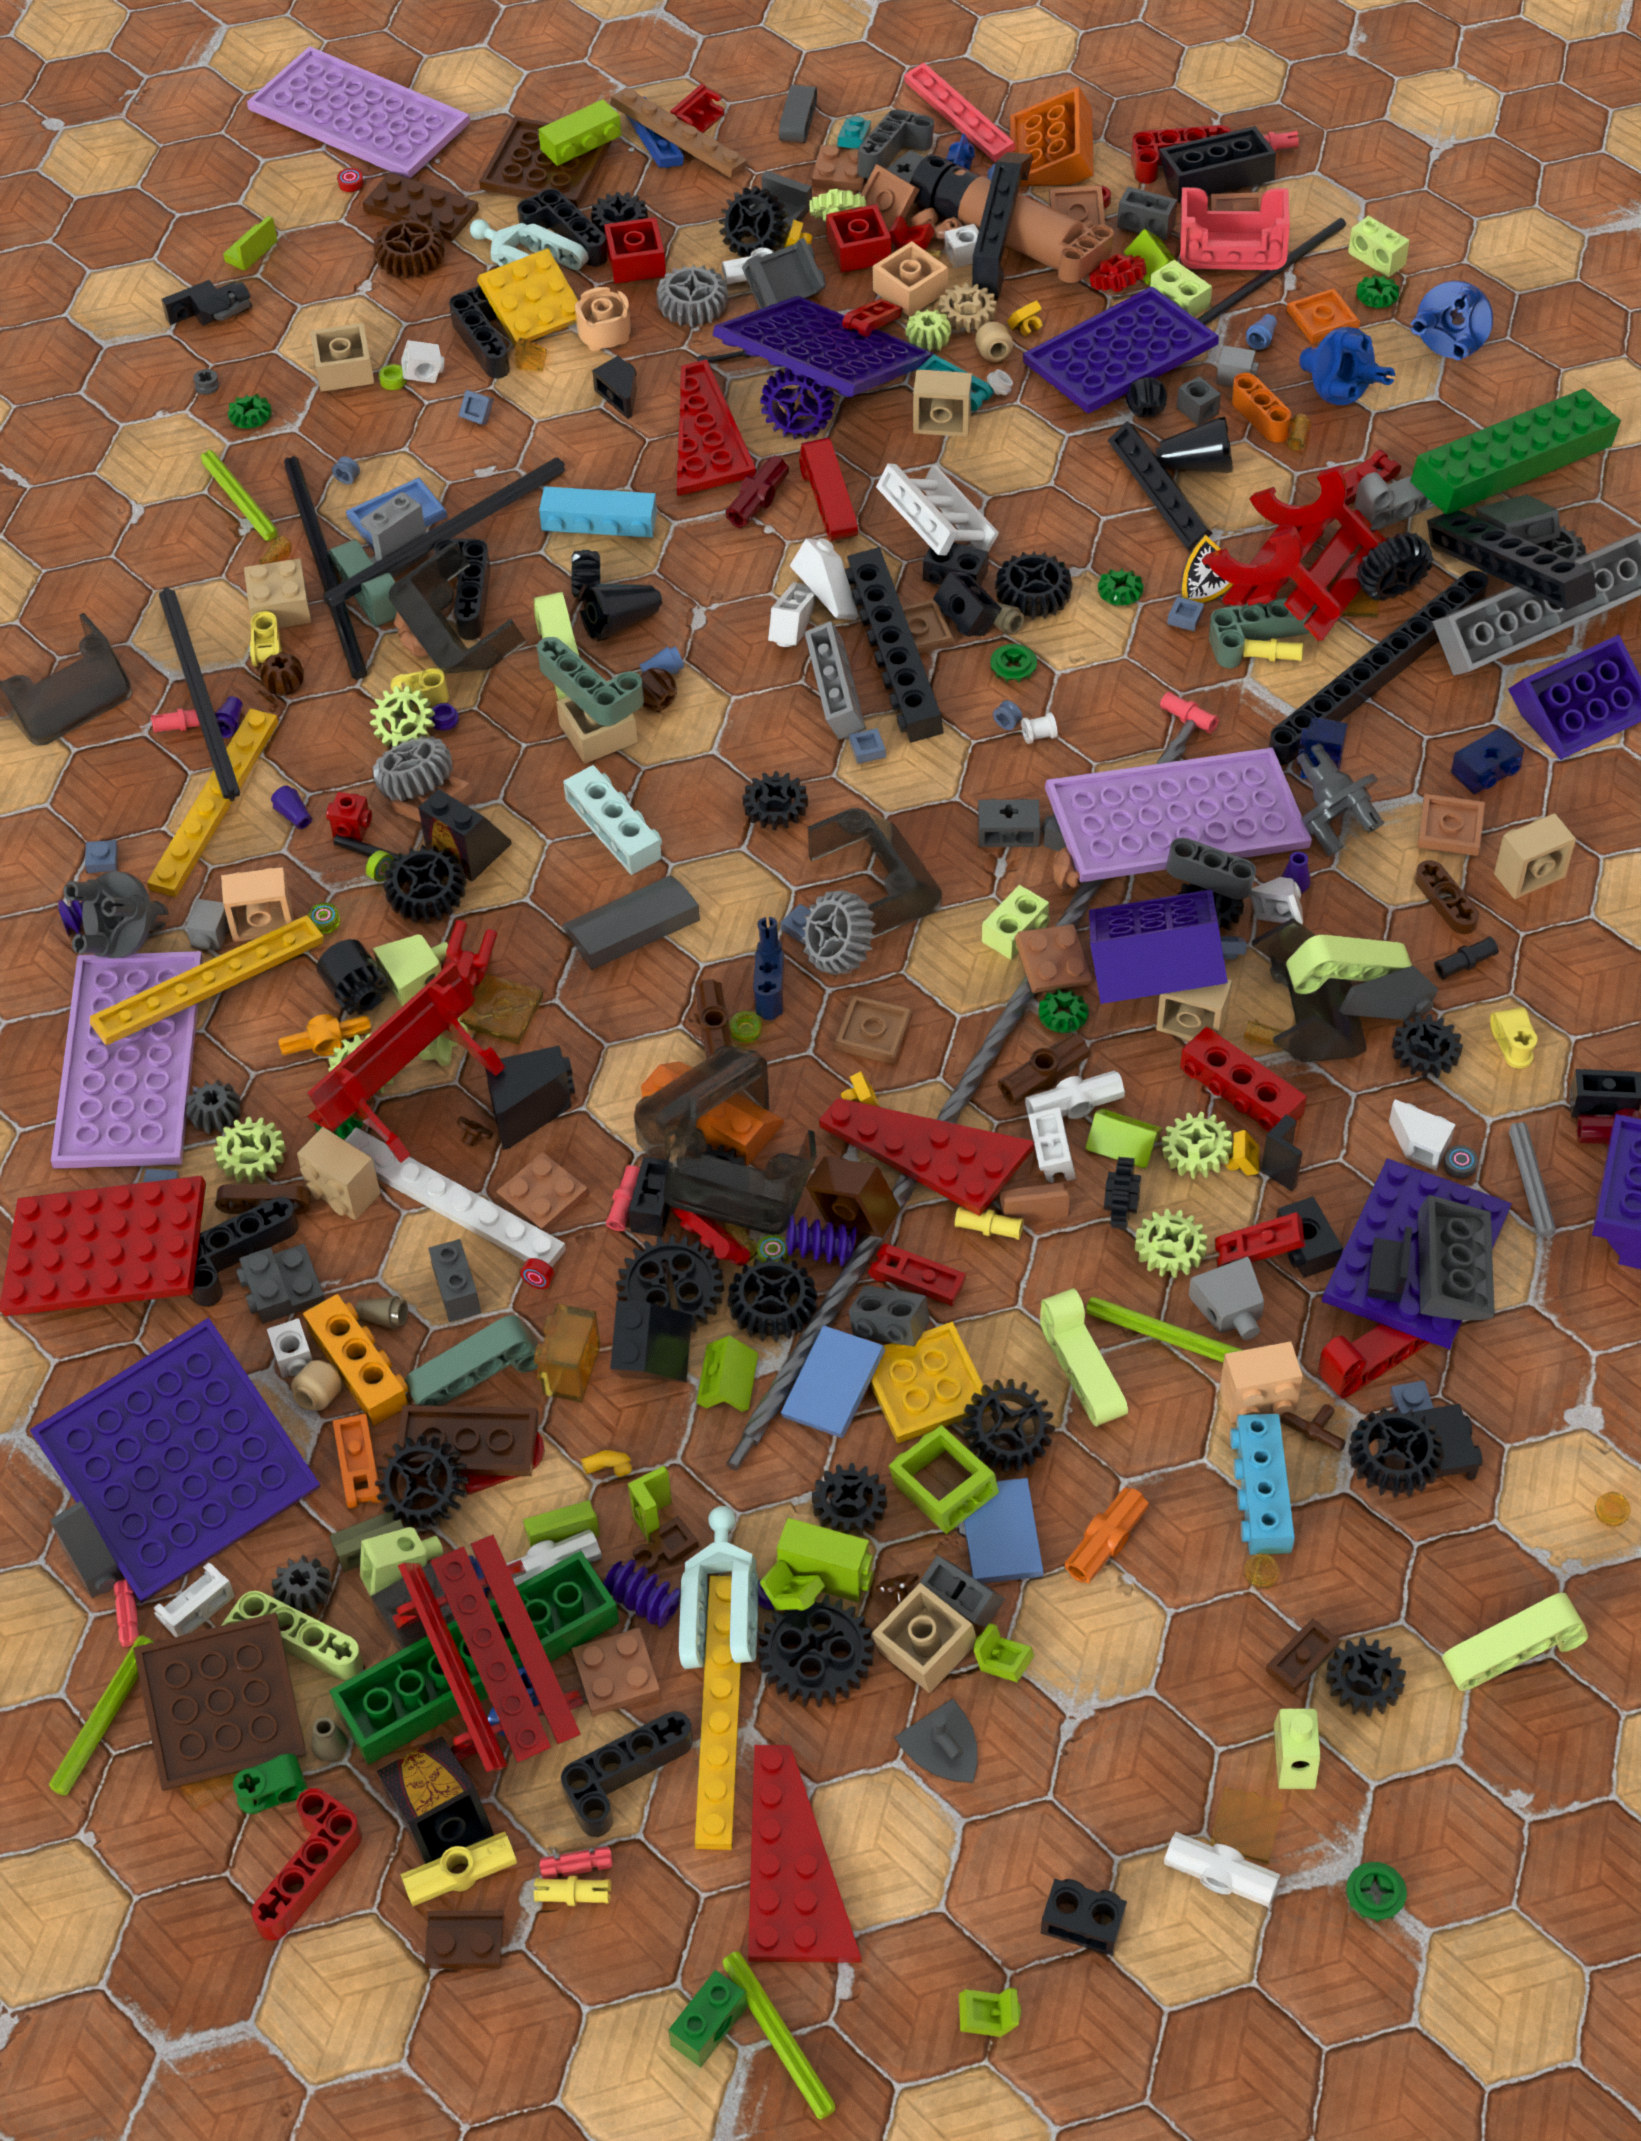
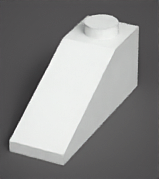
M806 538L790 567L835 618L856 620L859 615L841 557L834 551L832 543L826 539Z
M793 582L772 606L769 641H774L782 647H792L793 645L796 646L802 639L818 599L806 584Z
M1278 877L1252 888L1249 896L1257 919L1297 926L1303 924V912L1300 902L1301 891L1293 879Z

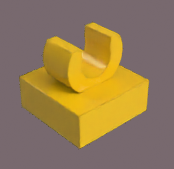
M794 219L786 235L783 248L795 244L802 238L806 240L807 244H811L813 236L809 233H801L803 223Z
M1036 300L1015 311L1007 320V323L1011 330L1020 326L1021 334L1026 337L1031 333L1028 324H1032L1036 331L1042 327V321L1036 316L1042 308Z
M860 1071L850 1076L854 1088L842 1092V1099L881 1107L872 1085Z
M1246 1130L1233 1133V1153L1228 1154V1156L1233 1157L1224 1166L1229 1171L1241 1168L1247 1176L1259 1174L1260 1146Z

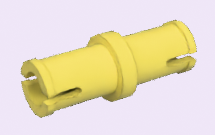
M1271 638V641L1245 639L1243 657L1269 658L1271 662H1275L1276 659L1302 661L1304 643L1277 642L1275 638Z
M961 1206L957 1209L955 1217V1227L981 1231L985 1236L996 1234L1017 1240L1022 1235L1024 1220L1021 1218L997 1215L994 1210L989 1209L987 1212H983L981 1216Z
M569 1876L568 1879L536 1878L534 1882V1887H537V1890H534L535 1902H567L568 1906H576L577 1902L609 1904L611 1900V1895H608V1892H611L610 1879L578 1880L577 1876Z

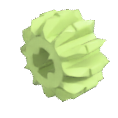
M926 309L925 312L916 310L915 315L909 316L907 327L905 328V335L909 343L930 352L934 349L941 351L942 346H948L951 325L946 314H939L938 309L933 312Z

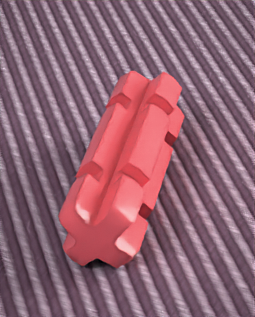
M125 1579L114 1584V1595L116 1596L115 1604L117 1624L119 1626V1641L123 1647H130L139 1637V1630H137L138 1618L136 1601L134 1600L135 1593Z
M604 1846L594 1848L595 1852L591 1853L587 1849L560 1854V1858L557 1859L554 1856L542 1857L539 1862L541 1876L543 1879L558 1878L557 1874L563 1873L564 1877L592 1872V1868L595 1867L598 1870L609 1869L613 1864L611 1850L609 1847Z

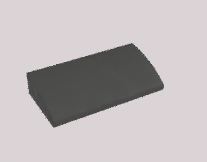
M670 875L564 923L563 929L590 969L593 970L699 921V905L688 890L676 878Z
M1428 1195L1418 1210L1420 1313L1456 1320L1492 1319L1495 1315L1491 1213Z

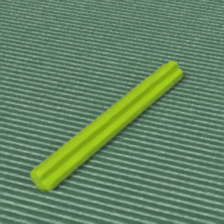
M208 450L206 453H202L203 465L264 540L271 541L276 539L278 536L277 528L215 452Z
M1091 1297L1086 1307V1313L1223 1363L1225 1354L1243 1351L1242 1349L1096 1297Z
M140 1635L135 1640L51 1779L49 1786L55 1793L65 1796L71 1790L139 1676L133 1647L154 1643L150 1638Z
M735 1951L723 1959V1967L733 1983L746 1991L749 2009L817 2118H826L835 2111L834 2101L741 1953Z

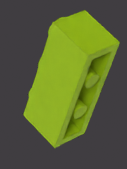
M604 99L538 129L541 151L557 166L622 136L620 115Z

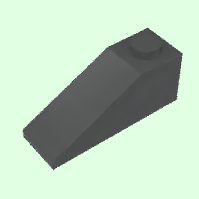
M1412 965L1351 987L1339 1011L1343 1015L1401 1020L1415 1017V1015L1423 1016L1431 1010L1434 1005L1433 999L1439 989Z
M82 1501L50 1519L72 1570L92 1598L100 1593L109 1592L114 1588V1584L117 1581L122 1580V1576L111 1553Z

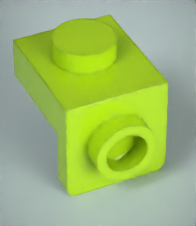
M777 1561L760 1581L775 1610H805L814 1604L815 1597L825 1587L819 1575L793 1576L785 1561Z
M991 1623L976 1638L974 1643V1653L980 1671L1017 1683L1034 1657L1031 1646L1001 1638L997 1625Z
M1007 1988L1000 1994L969 1989L959 1993L960 2031L1002 2037L1017 2027L1021 2017V2006L1017 1998V1989Z

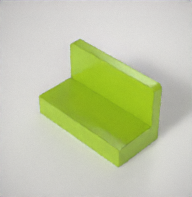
M267 216L261 223L255 224L223 253L224 261L246 271L278 242L274 219Z
M1145 228L1124 251L1126 257L1129 255H1133V257L1139 255L1141 258H1144L1147 275L1143 276V280L1148 285H1151L1152 273L1169 262L1176 260L1161 238Z
M1101 1108L1095 1113L1086 1149L1118 1160L1119 1156L1135 1158V1166L1146 1168L1149 1164L1154 1144L1160 1139L1162 1127Z
M730 1335L707 1344L696 1403L707 1409L721 1402H726L741 1412L748 1410L758 1359L757 1351Z
M661 1466L628 1483L632 1517L648 1543L651 1542L649 1534L660 1527L658 1510L672 1503L669 1473L665 1466Z
M590 1500L523 1519L530 1547L548 1540L557 1543L588 1529L593 1532L595 1537L600 1536L597 1516L592 1509Z

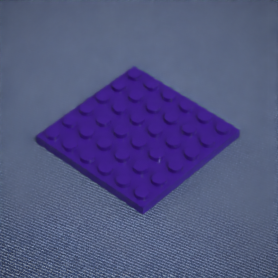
M795 296L717 324L713 331V336L721 339L725 345L738 346L745 349V353L748 355L761 356L768 359V363L771 365L784 366L791 369L794 375L812 378L816 384L835 388L839 394L847 397H853L863 391L906 375L918 369L934 354L878 329L872 330L868 337L859 335L855 329L847 330L842 327L845 315L800 296Z
M209 1318L30 1429L31 1434L75 1502L82 1501L117 1567L141 1604L321 1487Z

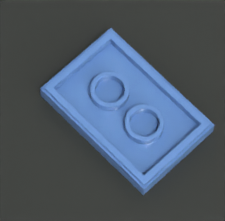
M416 478L346 511L348 520L373 551L374 546L371 533L361 526L360 520L400 492L406 493L421 505L425 527L447 518L446 509L420 478Z
M823 1325L781 1411L783 1418L844 1438L885 1352L884 1346Z
M1028 1478L996 1481L999 1493L963 1521L972 1576L982 1583L1043 1577V1566Z

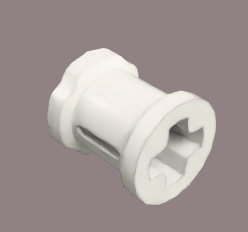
M1052 712L1046 713L1044 717L1031 720L1022 718V733L1027 744H1032L1036 739L1049 736L1051 739L1057 738V725Z

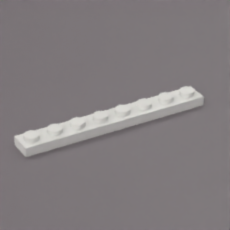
M357 1127L345 1139L346 1142L373 1159L377 1179L521 1260L526 1261L530 1258H537L553 1267L566 1251L564 1242L411 1157L406 1158L400 1163L384 1142Z

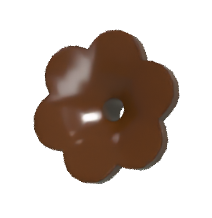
M459 1117L457 1124L466 1130L462 1139L463 1143L473 1146L477 1137L492 1138L493 1132L489 1129L484 1128L478 1122Z
M907 1573L895 1578L886 1579L875 1587L876 1592H893L896 1604H900L908 1596L906 1588L914 1584L919 1579L917 1573L911 1575Z

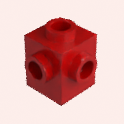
M337 792L334 802L329 803L326 811V819L330 821L333 837L338 834L342 837H350L359 841L363 840L367 828H369L372 821V810H369L367 797L354 793Z

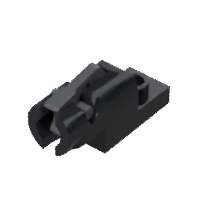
M207 280L161 299L165 318L170 325L195 316L199 323L204 326L216 320L223 321L228 317L252 308V304L249 301V298H251L249 291L242 281L233 282L216 289L212 282Z

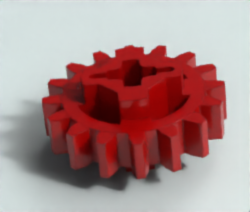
M1122 254L1113 255L1111 258L1101 261L1100 265L1089 273L1091 287H1095V290L1102 289L1106 291L1112 289L1113 292L1123 291L1124 288L1135 285L1136 280H1143V276L1147 275L1145 260L1139 255L1135 257L1133 255L1124 257Z

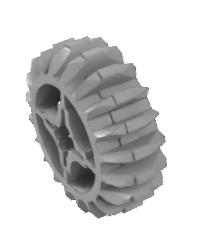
M694 264L690 268H686L683 265L680 270L673 268L672 273H665L664 279L660 280L656 291L657 304L664 318H669L671 323L678 321L680 326L685 323L689 324L690 327L693 324L702 326L703 322L712 323L713 318H720V314L725 312L728 300L727 284L722 279L721 274L715 273L714 269L706 270L705 265L700 268H696Z
M421 736L419 739L411 738L410 741H402L401 744L392 746L390 751L383 752V757L376 760V764L372 767L375 778L374 782L384 797L391 800L400 799V801H404L407 798L414 799L419 795L424 796L426 792L434 791L436 786L444 784L443 780L450 777L449 773L453 770L452 756L441 739H435L434 736L428 738Z
M843 890L826 892L825 896L817 897V904L809 905L811 913L804 916L807 923L801 929L805 931V936L800 940L806 944L803 952L809 955L808 962L813 963L816 969L834 975L851 973L852 969L860 968V961L867 960L866 951L873 950L870 942L876 936L872 934V928L877 924L870 921L874 912L868 909V903L861 900V897L857 894Z

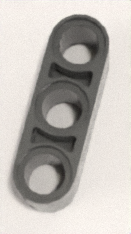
M791 84L779 126L780 141L806 143L817 103V87Z
M1184 837L1173 840L1166 864V870L1171 876L1208 890L1212 889L1213 892L1237 900L1245 899L1251 894L1256 874V867L1251 861Z

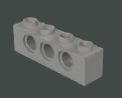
M831 621L805 631L827 723L839 740L848 737L849 734L865 730L866 727L844 640Z

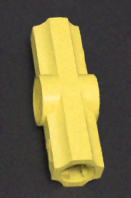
M504 1831L468 1847H451L444 1852L441 1858L400 1875L412 1907L452 1890L458 1892L466 1891L475 1884L476 1880L515 1865L517 1860L508 1836ZM458 1864L468 1866L462 1873L454 1874L450 1872Z

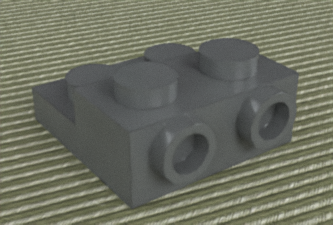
M305 1244L273 1254L270 1247L239 1258L242 1267L236 1269L240 1284L242 1288L249 1287L251 1293L245 1295L251 1314L258 1312L262 1324L316 1306L325 1301Z

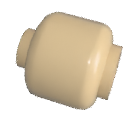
M989 322L981 326L976 333V346L985 360L1000 362L1006 359L1012 352L1013 340L1008 329L1003 324Z
M320 1360L310 1361L292 1381L293 1398L303 1409L314 1411L325 1409L340 1393L342 1388V1381L337 1368L328 1362Z

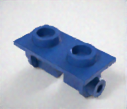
M965 133L962 134L960 142L950 145L946 160L970 170L972 159L975 157V150L973 145L968 142Z

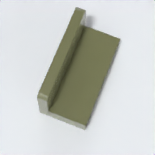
M395 1511L386 1512L330 1535V1540L343 1572L360 1566L362 1540L404 1529L400 1519L397 1521L392 1519Z

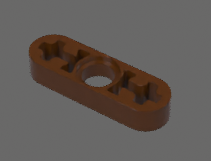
M1433 860L1421 862L1416 871V885L1453 931L1459 934L1473 932L1479 917L1476 907L1440 863ZM1441 893H1450L1455 897V899L1452 901H1444L1440 899L1438 895Z
M225 1184L217 1189L215 1206L224 1213L242 1214L271 1199L285 1197L293 1203L296 1215H301L309 1211L311 1192L307 1188L298 1185Z

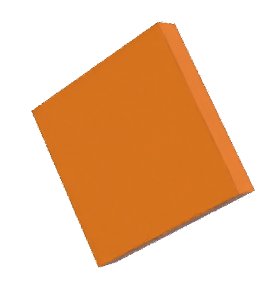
M1335 288L1287 303L1286 311L1311 344L1322 341L1328 333L1336 328L1352 327L1359 329L1360 320Z

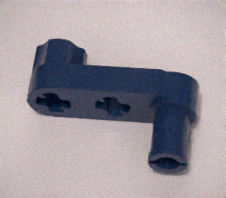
M766 917L760 919L757 923L760 941L757 944V952H755L753 990L756 1015L764 1020L775 1019L783 1014L784 954L781 941L778 940L777 920L769 917V928H767Z

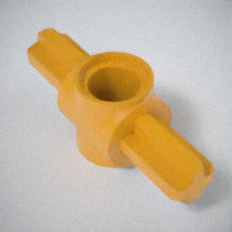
M322 1014L315 1016L308 1022L306 1026L307 1031L282 1037L278 1040L283 1055L312 1048L313 1053L319 1056L334 1055L333 1049L335 1047L342 1049V1041L344 1039L354 1037V1035L359 1036L370 1033L372 1027L368 1016L365 1015L338 1022L337 1018H334L332 1015Z

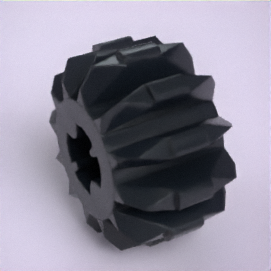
M582 550L574 551L572 554V594L574 597H579L580 590L584 585L590 583L600 584V555L597 551Z

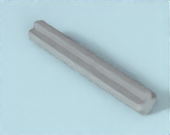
M1524 1122L1513 1123L1510 1126L1509 1134L1536 1232L1541 1237L1554 1234L1556 1226L1528 1126Z

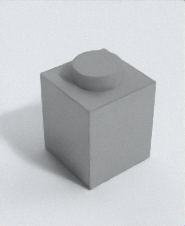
M1223 345L1218 362L1216 384L1233 387L1234 378L1240 373H1251L1257 377L1259 363L1254 362L1256 351Z
M203 899L196 900L186 925L191 946L204 950H221L229 930L223 902Z

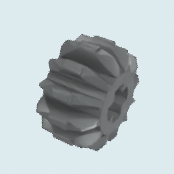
M218 1079L213 1085H210L205 1080L204 1087L194 1086L193 1095L187 1096L186 1113L188 1119L193 1122L197 1130L204 1128L208 1135L213 1129H217L222 1133L225 1125L234 1127V1119L240 1117V1097L234 1092V1088L230 1083L223 1085Z
M304 1555L301 1556L297 1563L288 1558V1568L277 1567L276 1574L278 1578L272 1580V1588L275 1591L274 1599L302 1613H305L306 1609H310L316 1614L318 1610L317 1604L327 1605L329 1600L327 1594L333 1590L330 1572L328 1568L322 1567L320 1560L317 1558L309 1563Z

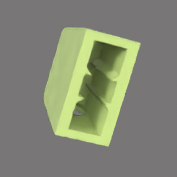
M417 934L373 948L376 964L388 979V985L401 1006H404L442 971L441 964L444 963L447 956V942L430 948L424 937Z
M412 1527L362 1540L360 1577L373 1603H377L407 1589L398 1565L404 1562L420 1563L426 1575L427 1561L443 1555L440 1540L437 1536H433L421 1541L416 1530Z
M1279 1709L1274 1722L1278 1789H1315L1320 1762L1316 1709ZM1296 1761H1302L1301 1764L1305 1767L1296 1768L1292 1764Z

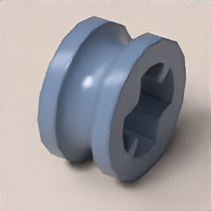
M342 456L332 467V473L341 483L352 484L360 474V467L353 459Z
M1008 700L1003 701L993 711L994 720L1005 730H1012L1023 717L1019 707Z

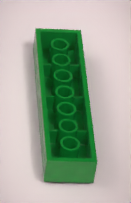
M1583 388L1418 455L1410 482L1444 514L1448 515L1611 447L1621 420Z
M581 1550L516 1586L549 1662L572 1650L571 1648L580 1646L619 1624L616 1603ZM492 1599L489 1601V1605L516 1667L521 1668L523 1664L496 1602ZM455 1620L447 1624L481 1702L489 1696ZM428 1636L329 1690L335 1710L367 1765L372 1764L461 1713Z

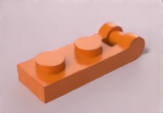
M367 1414L332 1420L348 1509L359 1507L358 1504L371 1501L372 1504L382 1502L377 1499V1494L381 1490L380 1487L375 1486L378 1474ZM368 1481V1488L355 1490V1483Z

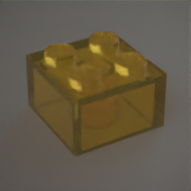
M556 1304L553 1316L548 1315L545 1321L544 1335L546 1336L544 1342L536 1347L534 1363L538 1364L537 1380L541 1381L543 1395L582 1403L601 1347L596 1311Z

